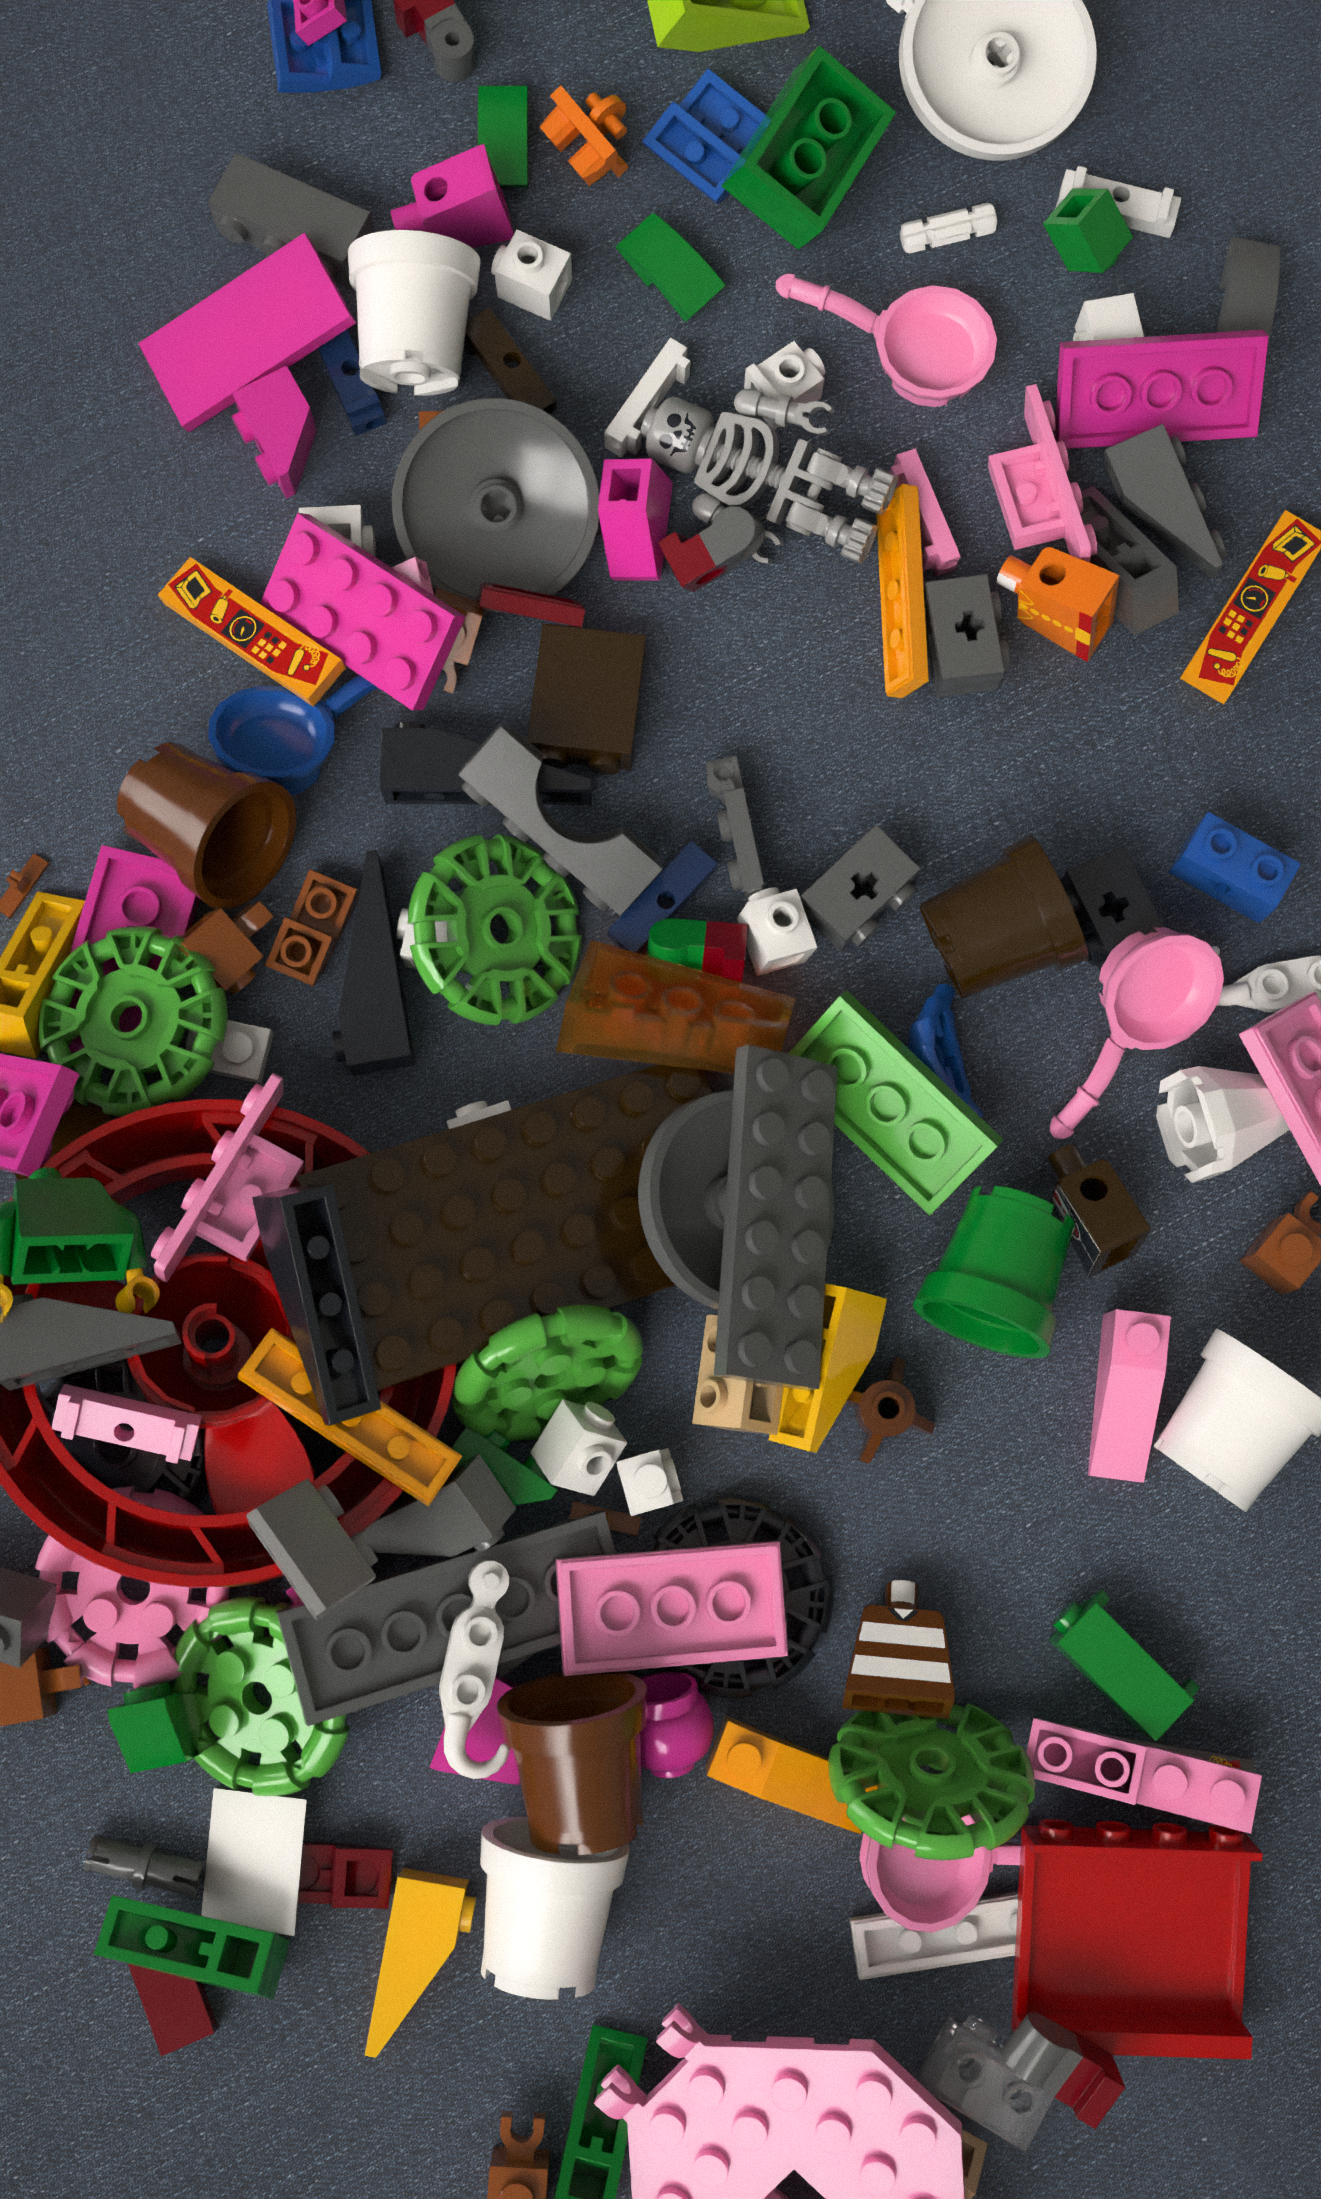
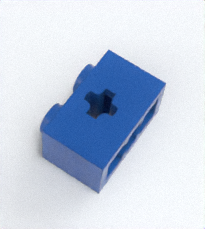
M1207 812L1192 830L1168 873L1260 924L1277 908L1301 863L1214 814Z

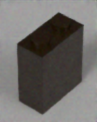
M542 623L527 740L544 754L543 764L558 769L566 768L568 764L589 766L588 768L591 771L605 775L617 774L620 770L631 771L646 654V635Z

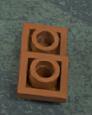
M309 869L291 916L284 917L265 966L311 986H316L349 921L359 898L360 889Z

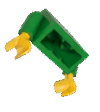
M44 1167L34 1171L29 1176V1179H21L16 1182L12 1200L0 1203V1305L2 1307L0 1323H3L7 1318L13 1303L12 1293L4 1285V1277L9 1276L12 1284L124 1280L126 1274L127 1285L116 1297V1307L119 1312L131 1314L134 1311L135 1298L133 1293L143 1298V1310L145 1313L151 1310L157 1303L160 1290L157 1284L152 1279L145 1277L143 1273V1268L148 1267L141 1222L137 1215L113 1200L100 1181L94 1178H62L60 1172L55 1168Z

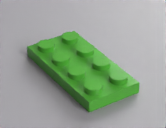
M845 991L833 1002L789 1052L790 1055L838 1066L834 1124L929 1216L1004 1140L849 991Z

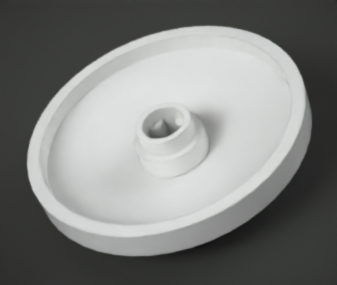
M915 0L904 22L899 45V68L903 88L913 111L922 124L933 136L953 150L970 157L990 161H1004L1025 157L1043 149L1057 139L1083 108L1092 88L1097 61L1095 33L1092 21L1082 0Z

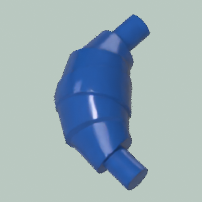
M939 984L936 986L932 997L927 998L916 1021L909 1028L908 1049L982 1118L983 1112L970 1097L971 1087L966 1077L960 1043L957 1039L954 1014L950 1009L955 997V990L950 985Z

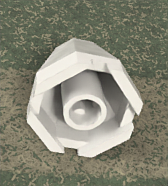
M1196 1066L1179 1070L1160 1081L1159 1093L1168 1092L1167 1103L1157 1105L1156 1119L1169 1160L1176 1167L1186 1165L1191 1170V1172L1185 1174V1177L1191 1183L1210 1179L1231 1170L1290 1130L1262 1076L1259 1074Z

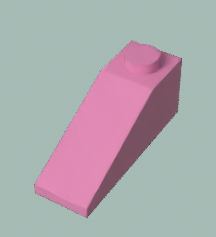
M1119 1309L1103 1314L1088 1476L1144 1483L1166 1373L1171 1316Z

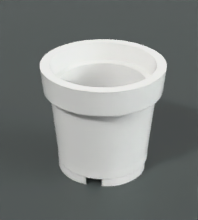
M414 230L375 232L364 235L351 243L348 248L349 282L356 291L359 367L360 378L364 383L373 388L391 393H397L398 384L414 386V395L421 396L443 394L457 388L461 374L469 300L477 293L481 263L480 257L474 249L461 241L444 235Z
M1215 1329L1201 1353L1205 1362L1166 1428L1154 1444V1447L1240 1509L1247 1512L1259 1494L1311 1434L1316 1437L1321 1435V1398L1243 1343L1225 1332Z
M527 1817L504 1818L486 1824L481 1831L480 1857L481 1868L487 1873L484 1950L481 1966L483 1978L486 1979L490 1973L496 1975L494 1986L498 1989L514 1995L535 1999H558L559 1989L576 1987L575 1998L592 1992L595 1988L597 1966L613 1891L622 1884L630 1851L628 1843L609 1851L589 1855H578L577 1844H559L560 1855L543 1852L532 1845Z

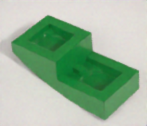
M478 86V146L485 145L501 188H528V86Z
M654 213L649 215L615 247L647 287L652 282L655 284L684 322L690 319L726 286L692 246Z

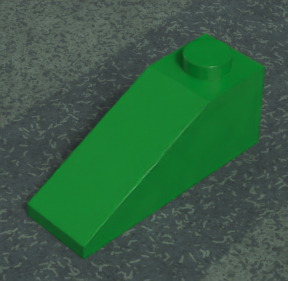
M112 1895L94 1955L274 2000L290 1941L272 1932Z
M592 2025L553 2199H616L628 2139V2123L623 2118L616 2120L609 2117L594 2102L596 2097L604 2090L601 2086L603 2078L617 2064L631 2076L637 2086L639 2085L648 2038Z

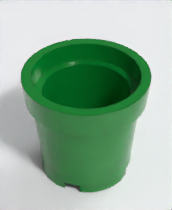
M982 1186L973 1188L962 1217L937 1270L926 1275L913 1302L914 1310L934 1327L972 1345L1021 1358H1043L1048 1356L1057 1325V1320L1052 1312L1068 1247L1075 1230V1222L1066 1214L1062 1223L1051 1215L1054 1208L1053 1204L1032 1194L1008 1187L994 1186L991 1195H982Z

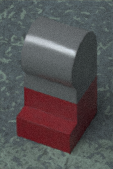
M393 0L396 24L406 38L417 32L431 51L434 68L442 79L449 82H459L467 79L473 73L476 66L474 35L453 0Z
M730 506L722 509L715 516L711 526L692 538L688 539L675 531L660 540L658 544L681 587L695 592L754 555L764 542L765 530L757 516L741 507Z
M1030 2012L1026 2015L1001 2050L1002 2058L1015 2074L1033 2086L1042 2087L1043 2091L1073 2108L1075 2117L1094 2129L1097 2128L1126 2088L1111 2053L1035 2012Z

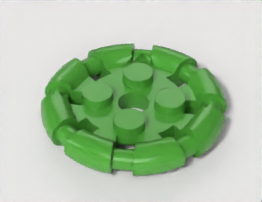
M496 834L493 839H484L482 835H474L456 841L443 849L433 858L435 866L429 873L423 872L414 887L408 909L407 924L413 925L415 944L410 945V950L416 968L432 994L441 993L449 1001L448 1009L459 1016L481 1024L495 1026L500 1024L501 1020H509L512 1024L522 1023L550 1008L558 1000L557 992L562 985L570 984L576 972L582 949V935L577 934L576 915H580V911L568 880L546 863L542 857L544 854L542 851L527 842L511 836ZM488 861H493L498 867V875L490 876ZM530 876L538 883L534 895L523 886ZM453 877L464 887L455 893L447 887V884ZM495 915L501 916L508 925V937L503 944L496 941L490 931V923ZM550 918H555L557 936H551ZM436 922H447L448 942H437ZM538 961L544 964L543 969L546 972L542 978L533 970ZM458 971L466 975H472V978L465 986L455 978ZM509 982L510 993L507 998L502 999L500 983Z
M149 926L121 927L107 931V937L93 944L87 940L66 957L51 978L55 981L48 999L43 998L39 1012L38 1036L41 1051L48 1053L51 1063L62 1065L79 1073L74 1086V1100L85 1107L90 1102L102 1107L104 1114L125 1116L138 1110L158 1106L172 1098L179 1102L195 1090L207 1077L215 1064L211 1058L218 1042L224 1043L228 1021L227 1000L224 989L217 988L212 972H216L215 968L205 956L195 951H189L181 945L184 940L182 936L175 935L173 938L165 936L160 928ZM179 946L189 954L188 957L180 951ZM156 955L162 957L157 971L147 967L149 960ZM115 957L120 969L105 976L103 973V962ZM192 984L197 995L186 1000L179 993L178 989ZM75 990L82 992L76 1010L69 1007ZM131 1006H139L142 1011L141 1023L131 1032H122L119 1027V1018L122 1012ZM185 1029L198 1033L190 1051L178 1047ZM81 1036L85 1048L71 1054L69 1045L73 1043V1039ZM104 1067L114 1071L109 1086L101 1084L100 1076ZM160 1070L163 1079L148 1086L143 1073H155Z
M569 1305L557 1307L556 1313L540 1317L535 1313L524 1317L490 1336L488 1346L479 1353L475 1349L470 1357L464 1361L456 1375L452 1389L454 1395L452 1404L455 1414L466 1428L482 1436H486L494 1430L508 1441L539 1439L541 1432L544 1431L562 1399L584 1406L587 1402H593L601 1406L610 1397L613 1399L620 1398L633 1383L642 1364L641 1355L644 1350L642 1336L638 1328L628 1317L619 1312L611 1313L608 1308L603 1306Z
M248 1596L225 1600L212 1606L209 1609L208 1617L198 1625L195 1619L185 1630L174 1653V1658L179 1665L177 1671L182 1672V1674L175 1679L174 1683L170 1684L171 1692L184 1691L183 1699L189 1730L192 1733L194 1747L198 1753L194 1759L207 1773L236 1791L244 1786L251 1788L255 1796H285L307 1788L313 1776L323 1777L333 1767L347 1742L350 1727L346 1724V1714L308 1727L306 1726L276 1615L277 1610L290 1607L291 1605L280 1602L275 1606L267 1604L264 1597ZM265 1627L269 1628L272 1637L264 1636ZM219 1635H227L234 1647L229 1649L222 1638L218 1641L213 1640ZM198 1672L210 1675L208 1687L197 1685ZM254 1682H260L265 1685L272 1697L271 1707H265L256 1700L253 1693ZM208 1720H209V1724H210V1727H211L212 1731H213L217 1736L221 1737V1739H219L218 1741L216 1740V1738L214 1737V1735H213L212 1732L210 1731L209 1727H208L207 1724L205 1723V1722H207ZM295 1740L302 1748L301 1758L291 1744ZM251 1752L261 1753L259 1766L248 1763Z
M967 1703L966 1707L953 1704L948 1719L859 1710L840 1728L837 1733L838 1743L832 1746L829 1754L828 1769L831 1788L836 1800L847 1804V1817L862 1832L876 1842L892 1850L895 1844L913 1849L917 1858L943 1861L959 1860L973 1857L974 1849L983 1846L990 1851L999 1847L1012 1838L1023 1826L1029 1815L1027 1804L1031 1803L1035 1797L1034 1772L1030 1758L1023 1746L1013 1743V1733L1001 1721L970 1703ZM940 1724L958 1728L957 1734L939 1729ZM928 1765L933 1769L944 1770L945 1772L930 1774L923 1771L920 1766ZM877 1785L878 1789L870 1792L865 1791L866 1788ZM970 1815L975 1823L966 1826L961 1818Z

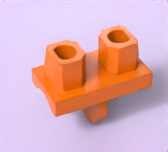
M560 85L550 95L558 106L540 125L541 130L560 152L578 135L582 134L587 143L568 162L588 186H591L603 177L610 169L619 178L629 167L603 135L610 132L615 139H620L626 134L627 128L621 122L625 115L626 104L617 95H610L602 100L596 92H593L585 101L592 110L587 117Z

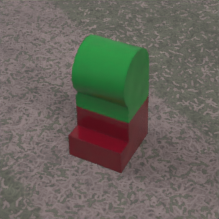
M676 918L657 921L649 931L647 969L653 976L661 980L677 981L689 978L690 980L720 983L719 993L741 995L748 924Z

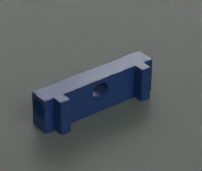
M346 329L317 348L354 435L357 436L385 425L387 422L380 400L373 387L364 383L360 378L359 355ZM349 369L358 370L354 375L345 374Z
M690 841L607 930V937L630 957L635 959L639 953L642 954L648 947L649 931L652 925L657 921L673 918L696 891L710 880V876L717 870L718 863L694 842ZM663 897H669L675 904L669 909H663L657 902Z

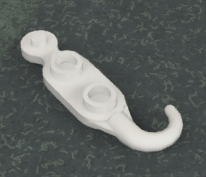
M1213 946L1212 949L1219 955V947ZM1310 956L1257 967L1233 984L1223 986L1217 1006L1238 1005L1263 1012H1277L1314 991L1321 1001V956Z
M483 1560L471 1569L468 1584L473 1594V1601L468 1608L461 1611L452 1625L439 1684V1696L445 1723L444 1754L449 1765L458 1774L471 1779L487 1778L498 1772L506 1763L510 1752V1747L506 1743H502L496 1755L490 1760L477 1762L468 1756L465 1749L468 1732L491 1698L504 1638V1626L501 1618L495 1611V1605L508 1589L509 1575L502 1564L493 1560Z

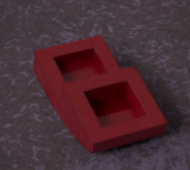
M303 1841L297 1903L330 1904L332 1908L389 1909L393 1849L357 1844Z

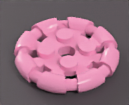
M134 1486L112 1489L128 1499L152 1508L172 1513L205 1515L194 1504L168 1491L155 1488L154 1493L134 1492ZM48 1535L40 1550L35 1566L36 1570H40L39 1579L56 1584V1603L50 1619L47 1643L49 1644L52 1641L56 1643L67 1657L63 1660L66 1665L81 1664L83 1677L113 1687L115 1681L133 1683L135 1689L178 1678L182 1672L177 1671L179 1665L174 1658L176 1647L165 1635L176 1623L184 1632L195 1619L197 1625L208 1617L209 1609L212 1606L229 1600L230 1587L207 1588L206 1601L190 1600L193 1588L150 1583V1592L146 1599L140 1601L131 1600L121 1590L122 1575L91 1563L65 1548L50 1535ZM63 1572H80L77 1590L61 1589ZM82 1616L86 1626L96 1632L86 1642L71 1626ZM219 1635L213 1641H218L222 1635ZM120 1643L139 1644L137 1659H119Z

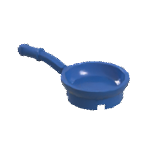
M358 675L339 688L325 702L319 700L314 707L284 686L260 685L237 691L220 702L209 718L208 740L220 761V765L235 772L258 774L280 784L291 795L298 794L314 784L321 774V766L334 746L333 719L338 718L371 691L381 689Z

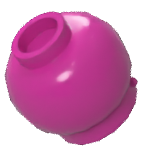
M659 1672L643 1676L640 1679L647 1686V1724L640 1732L641 1767L645 1770H650L654 1776L660 1778H674L685 1775L694 1768L695 1763L705 1756L711 1746L714 1736V1720L706 1699L698 1693L695 1678L689 1674Z

